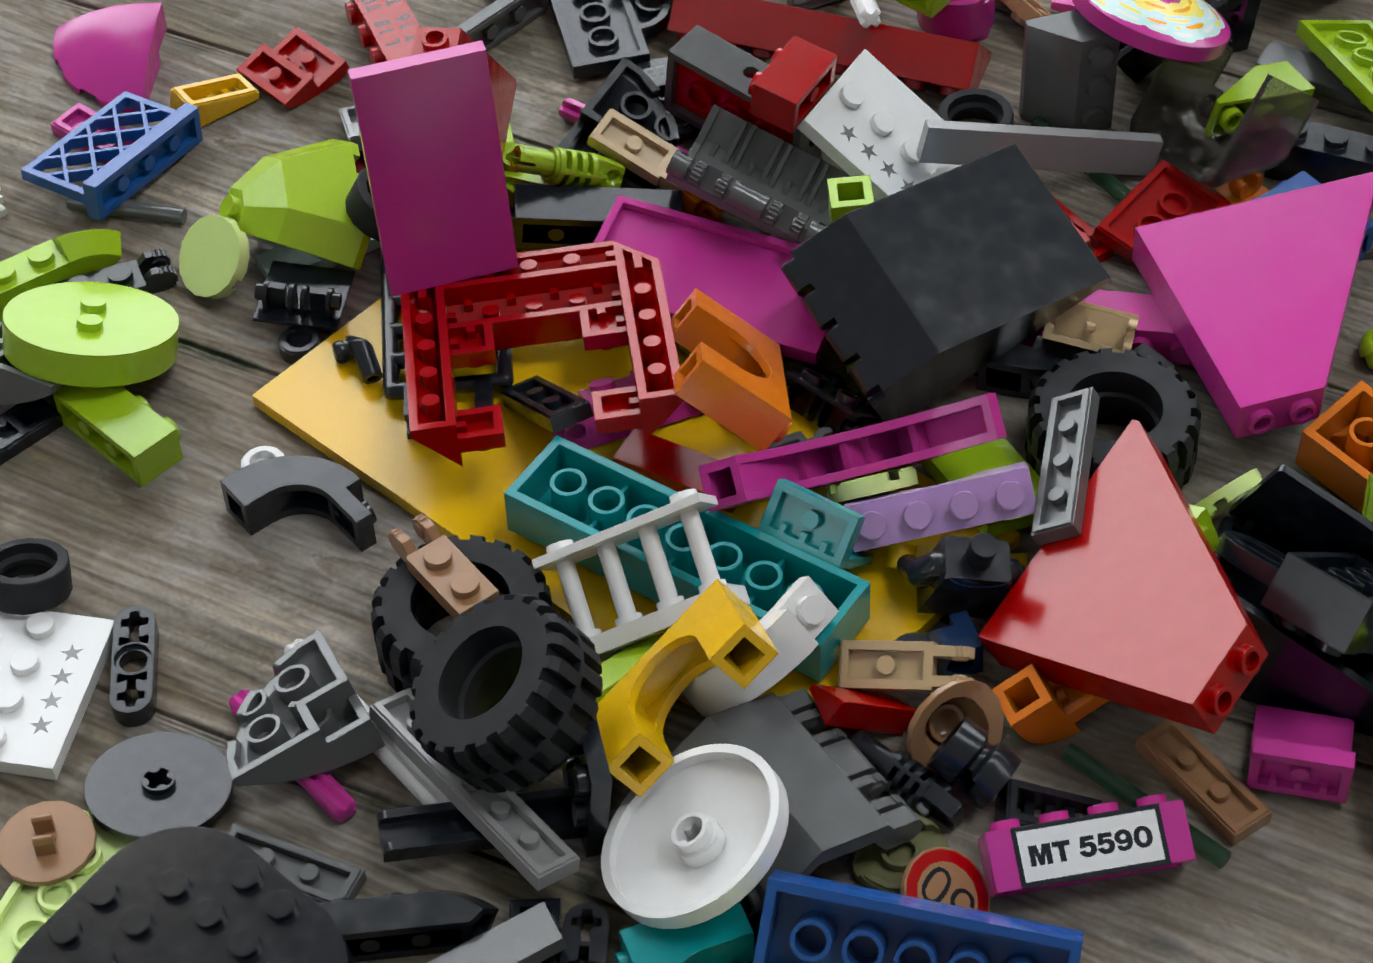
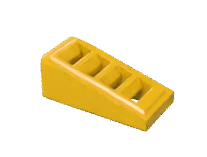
M240 73L174 87L170 90V108L177 110L184 103L197 106L199 108L201 127L259 99V91Z

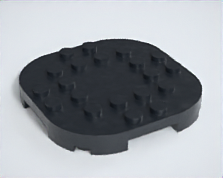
M197 826L173 827L156 831L133 841L119 850L30 937L12 961V963H355L350 948L336 923L316 901L239 839L216 829Z

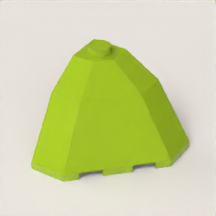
M329 139L264 156L230 187L228 195L221 202L219 215L234 219L238 223L237 226L240 231H244L249 239L297 250L338 266L360 270L371 237L363 234L352 223L346 212L345 199L359 175L355 167V162L360 158L358 144Z

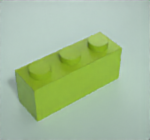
M65 385L53 393L57 411L61 414L63 424L141 487H144L183 459L179 442L181 432L175 422L169 417L162 418L152 410L145 398L140 395L134 396L124 386L77 387Z

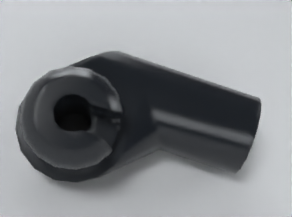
M350 335L345 336V340H338L333 343L332 350L336 362L344 364L352 361V363L356 364L364 384H372L383 378L375 351L368 340Z

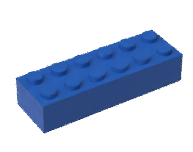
M775 869L767 882L753 963H1079L1084 932Z

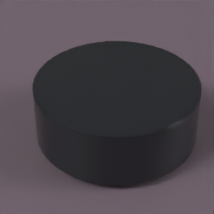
M294 326L284 330L278 339L282 359L292 365L322 343L321 335L317 329Z

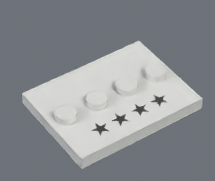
M866 49L859 54L797 126L805 136L851 177L870 175L873 197L876 200L961 166L919 163L916 152L925 120H944Z
M0 611V772L57 780L111 652L114 620L53 611L28 615L7 614Z

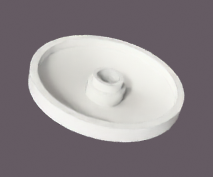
M710 744L687 750L673 757L675 762L642 797H639L631 790L615 812L604 838L601 853V871L608 893L631 918L641 924L659 929H678L700 924L722 914L742 900L770 869L786 835L789 819V802L783 782L777 773L754 751L734 744Z

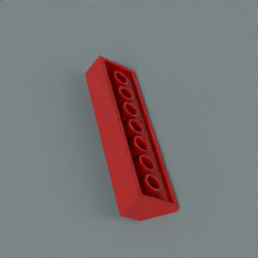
M674 0L667 29L678 34V41H680L696 25H699L736 47L753 49L752 55L754 57L765 60L771 59L778 48L783 49L793 36H797L837 55L835 74L842 75L859 54L866 49L898 79L903 80L902 83L909 89L925 91L926 85L941 87L940 95L944 96L963 89L978 88L992 54L990 50L976 42L880 24L877 27L871 24L868 28H864L858 19L763 0Z

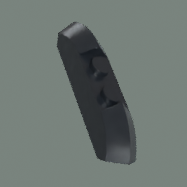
M440 889L418 890L417 893L409 894L392 892L380 897L361 899L338 898L331 902L318 903L336 923L350 948L354 962L447 953L490 930L499 910L494 905L475 896Z

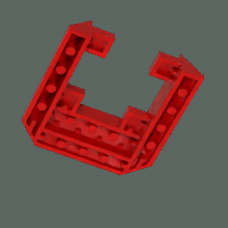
M613 240L517 253L518 268L400 295L411 439L462 467V453L506 447L501 404L458 410L454 369L478 368L483 365L496 364V350L583 339L585 351L608 350L628 345L635 386L591 392L597 434L618 433L642 428L645 441L684 402V400L675 395L673 375L680 366L660 259Z

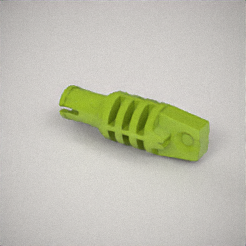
M517 145L512 152L518 154L519 157L511 156L510 166L513 172L544 176L545 180L556 185L620 188L625 173V167L616 160L591 152L576 151L562 147H554L549 149V151H543Z

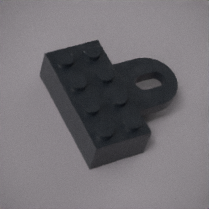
M1231 530L1224 532L1216 547V551L1226 561L1269 587L1260 604L1274 612L1272 618L1276 623L1294 632H1298L1300 628L1316 637L1313 642L1316 647L1335 657H1340L1341 654L1356 656L1358 653L1373 654V563L1354 552H1288L1286 555L1248 535Z

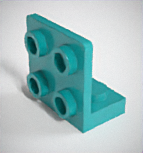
M787 479L777 480L758 530L841 569L853 570L854 567L870 565L874 557L873 554L865 550L854 552L853 550L866 518L865 516Z

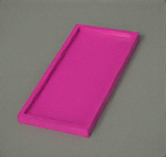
M483 41L349 69L348 75L391 296L518 268L487 52Z
M622 195L617 196L593 243L613 240L660 259L670 318L673 317L692 291L697 288L780 345L782 356L816 365L827 341L825 335L832 327L824 331L819 328L803 304L802 296L797 295L780 269L782 265L794 258L790 251L800 244Z

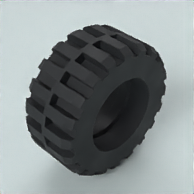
M1112 348L1099 349L1098 353L1089 354L1088 351L1077 353L1071 361L1065 358L1052 367V371L1048 370L1037 381L1036 388L1031 391L1028 403L1025 451L1027 452V463L1039 476L1052 398L1093 387L1100 396L1096 424H1117L1127 427L1131 420L1139 421L1160 450L1181 491L1183 486L1190 481L1194 464H1196L1202 414L1200 404L1195 399V392L1186 381L1182 382V376L1171 366L1166 369L1162 367V362L1159 359L1150 355L1147 359L1140 357L1137 351L1125 349L1124 353L1112 352ZM1094 437L1089 479L1117 441Z
M457 535L447 537L499 590V595H532L538 600H544L552 607L550 587L546 584L545 575L542 570L534 569L531 558L519 549L512 552L511 545L497 539L493 543L486 542L484 536L470 535V539L458 540ZM426 544L420 545L418 547V550L424 547ZM401 558L396 562L397 569L390 567L380 580L381 586L375 590L373 595V611L371 612L379 665L382 673L387 675L388 683L395 692L403 691L409 687L412 688L414 678L419 677L422 671L420 667L422 659L426 653L430 654L436 646L434 640L438 635L427 630L437 621L450 615L407 570V565ZM510 686V687L507 689V691L503 694V696L501 697V699L506 695V693L509 691V689L511 688V686Z
M527 594L495 596L494 602L483 600L473 605L472 612L468 614L461 613L452 621L454 625L446 633L442 631L434 640L436 646L430 654H425L420 663L422 671L419 677L414 678L411 688L415 698L409 702L410 718L413 721L411 722L412 730L416 741L421 744V748L430 757L468 785L477 790L483 789L488 793H502L507 790L517 791L527 788L529 781L540 782L550 776L549 770L555 765L562 766L571 757L569 752L575 744L581 745L588 733L585 729L589 721L595 720L599 709L596 699L602 696L603 680L600 676L602 674L600 656L596 653L595 645L588 636L544 600H538L535 596ZM511 686V688H510L509 691L506 693V695L501 699V697L503 696V694H504V693L507 691V689Z

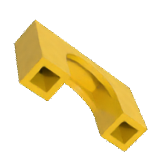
M718 579L702 593L598 703L599 709L596 717L609 771L639 797H642L675 762L664 740V724L674 702L695 677L707 669L717 666L745 689L779 654L752 608Z

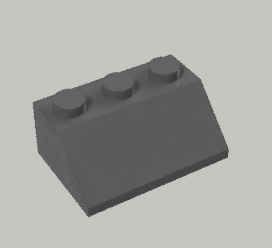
M1077 9L1026 20L1019 116L1021 119L1044 127L1087 130L1111 128L1120 41L1095 27Z

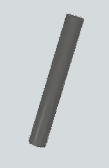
M67 197L66 206L68 209L87 212L85 204ZM124 201L109 214L184 225L187 220V210L185 208Z

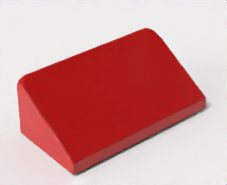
M812 684L809 688L820 715L827 726L902 735L908 728L909 722L917 710L889 694Z

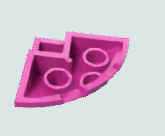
M133 3L111 6L89 12L56 28L53 41L54 58L56 64H59L63 79L68 86L77 94L87 92L95 96L98 104L102 107L106 106L124 91L149 99L161 65L159 49L167 28L162 3ZM127 107L122 112L131 113L138 112V110Z

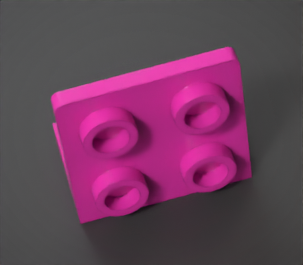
M1258 705L1255 712L1246 787L1346 804L1355 765L1356 753L1352 752L1355 722L1348 718Z

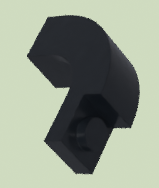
M280 456L252 463L220 480L226 510L251 536L282 518L309 514L323 517L332 522L361 552L377 543L374 523H376L377 519L370 504L364 500L361 478L338 463L312 456Z

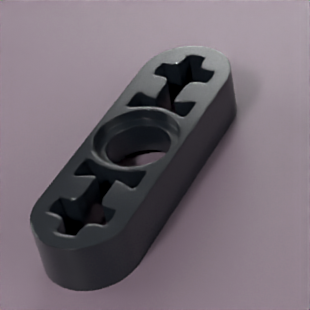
M144 606L125 608L117 614L113 623L109 700L116 721L126 727L144 725L153 718L156 712L159 629L154 613ZM136 626H140L138 634L140 642H133L130 634L133 633ZM134 659H142L147 662L146 666L137 672L122 670L127 662ZM130 689L137 690L139 697L135 702V706L128 707L131 703Z

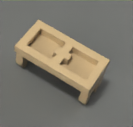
M1081 301L1045 325L1042 338L1096 352L1099 349L1112 348V352L1124 353L1125 349L1131 350L1139 315Z

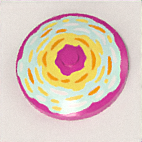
M1072 0L1079 13L1104 33L1136 49L1168 59L1186 62H1206L1217 59L1223 54L1231 35L1230 27L1223 16L1204 0Z

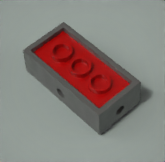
M696 25L668 51L664 107L666 111L673 113V115L701 130L712 106L716 105L817 158H820L822 150L798 128L793 133H790L749 113L751 95L748 94L749 84L753 76L758 71L763 72L768 67V64L699 25Z

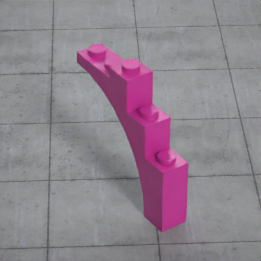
M994 392L851 431L731 456L698 466L704 493L716 496L718 506L709 509V512L769 501L778 479H787L808 490L933 460L943 455L1006 438L1007 434L996 393Z

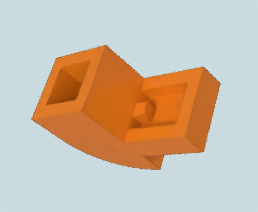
M1030 664L991 689L999 698L1002 711L1010 726L1024 740L1034 744L1054 743L1079 733L1081 730L1077 721L1110 701L1048 681L1033 664Z

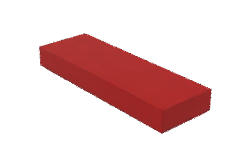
M633 429L613 456V462L677 492L696 489L697 492L703 494L705 493L698 466L718 461L716 458L653 434L644 441L643 433L640 429ZM736 507L723 510L729 513H733Z

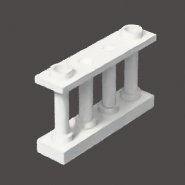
M696 489L677 492L669 497L670 504L573 543L572 539L553 543L546 547L547 554L532 560L534 569L558 571L574 626L590 638L595 645L596 653L599 654L601 662L606 661L633 644L663 635L716 579L721 581L747 605L751 604L745 586L729 584L726 582V579H720L699 513L718 506L716 496L699 493ZM678 521H682L702 584L698 587L700 594L684 600V596H678L657 531ZM639 537L660 600L656 604L658 611L645 616L642 615V612H636L616 549L617 546ZM597 554L599 555L618 615V619L614 621L616 627L605 632H601L599 628L595 629L575 563Z

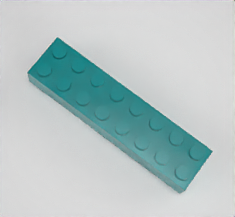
M556 435L504 492L508 530L545 548L553 543L572 539L574 543L670 504L669 497L677 493V491ZM708 509L700 512V518L720 579H726V582L729 584L745 586L751 603L749 606L759 621L799 577L809 576L839 612L815 638L819 643L818 646L794 668V670L821 682L839 659L840 640H854L870 619V582L720 511L709 512ZM682 521L658 529L657 531L678 596L682 595L684 600L700 594L698 587L702 584ZM640 537L617 546L616 549L629 589L657 603L660 602ZM598 554L577 562L605 577Z

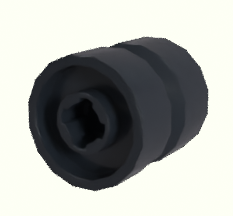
M966 716L937 748L929 759L927 766L947 782L957 780L960 783L959 792L979 809H983L1008 782L1020 765L1021 759L1002 743L991 745L988 742L989 733L969 716Z

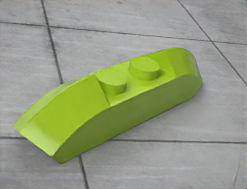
M89 229L67 233L1 261L0 320H2L3 310L8 302L23 292L117 264L122 257L121 232L110 229Z

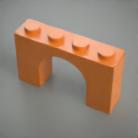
M695 288L671 318L675 342L692 352L673 375L675 395L760 451L766 450L773 441L776 443L780 442L786 436L792 424L780 345Z

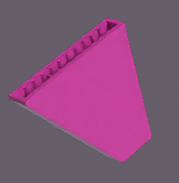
M1373 172L1135 227L1132 259L1235 439L1253 434H1262L1269 430L1293 424H1303L1320 416L1372 210Z

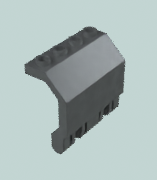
M716 105L712 106L689 152L676 150L666 169L668 174L666 181L779 239L800 245L829 225L827 179L851 177L845 171Z
M800 689L780 697L771 693L750 702L711 714L671 753L674 757L687 750L710 744L739 745L760 755L783 782L789 802V819L783 844L776 859L761 881L739 901L746 917L750 918L758 929L768 878L775 869L809 876L820 864L873 843L884 850H888L908 842L917 836L923 827L921 819L906 805L899 795L894 794L873 802L869 801L881 795L886 787V780L880 773H877L876 768L841 729L836 728L820 733L827 725H825L813 697L806 689Z

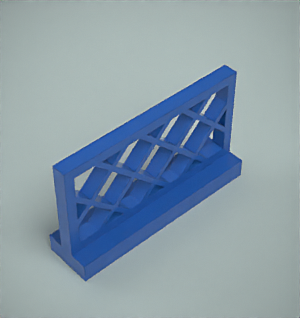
M124 91L21 169L22 179L85 204L88 217L101 221L203 140L199 108L189 103H184L175 110ZM127 107L138 110V112L119 114ZM161 121L157 125L148 126L149 122ZM142 123H143V126H144V127L124 129V130H120V128H119L120 126H127V125H134V124H142ZM115 127V131L93 134L98 129ZM135 141L131 145H122V142ZM118 143V147L94 150L93 147ZM89 147L90 150L76 153H68L70 150L77 148ZM109 160H111V161L108 162L106 165H102V166H97V165H96V162H102V161H109ZM92 163V167L68 170L67 166ZM63 167V171L51 173L43 172L45 169ZM84 181L82 182L83 188L74 185L71 182Z

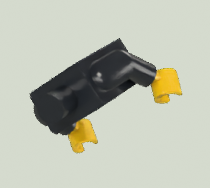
M983 532L974 535L973 538L944 537L931 552L919 558L916 557L917 546L903 543L889 545L886 567L897 568L898 572L912 586L916 587L917 613L950 615L967 610L970 617L991 618L1027 568V553L1010 554L1009 543L996 540L991 534Z

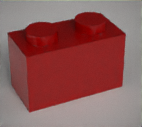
M793 36L783 49L778 48L774 52L768 67L763 72L758 71L753 76L748 88V94L751 95L749 113L787 132L793 133L833 86L837 55L797 36Z

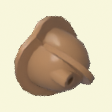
M970 678L954 680L934 690L919 705L909 722L905 739L907 753L911 755V759L918 760L924 767L938 775L927 766V763L945 738L966 716H969L989 733L988 742L991 745L1001 743L1003 740L1004 715L999 698L986 683Z

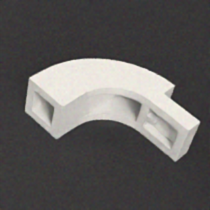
M809 576L799 577L760 620L761 625L779 652L765 669L743 689L717 666H714L695 677L682 691V694L703 717L745 702H750L783 679L818 646L819 643L815 638L839 611Z

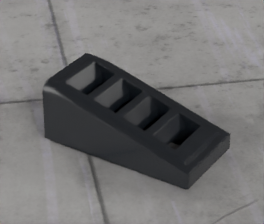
M1010 778L997 794L994 822L1019 819L1020 826L1038 824L1039 819L1034 816L1035 810H1041V815L1067 810L1069 818L1075 817V813H1082V816L1088 815V807L1102 804V800ZM1017 808H1021L1020 813L1017 812Z

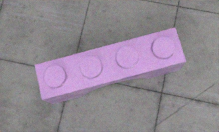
M1025 462L979 471L973 475L938 485L904 491H887L844 501V507L866 517L854 545V552L1034 514L1036 505L1029 467Z

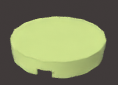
M211 214L199 218L188 229L181 244L179 269L185 287L194 295L217 300L229 296L235 290L231 288L236 282L243 280L250 258L249 240L245 232L240 231L237 226L238 223L234 219Z
M911 466L831 484L826 489L829 500L837 503L916 485L919 482L916 468Z
M1257 468L1252 469L1210 494L1194 506L1206 507L1212 520L1230 508L1263 480Z

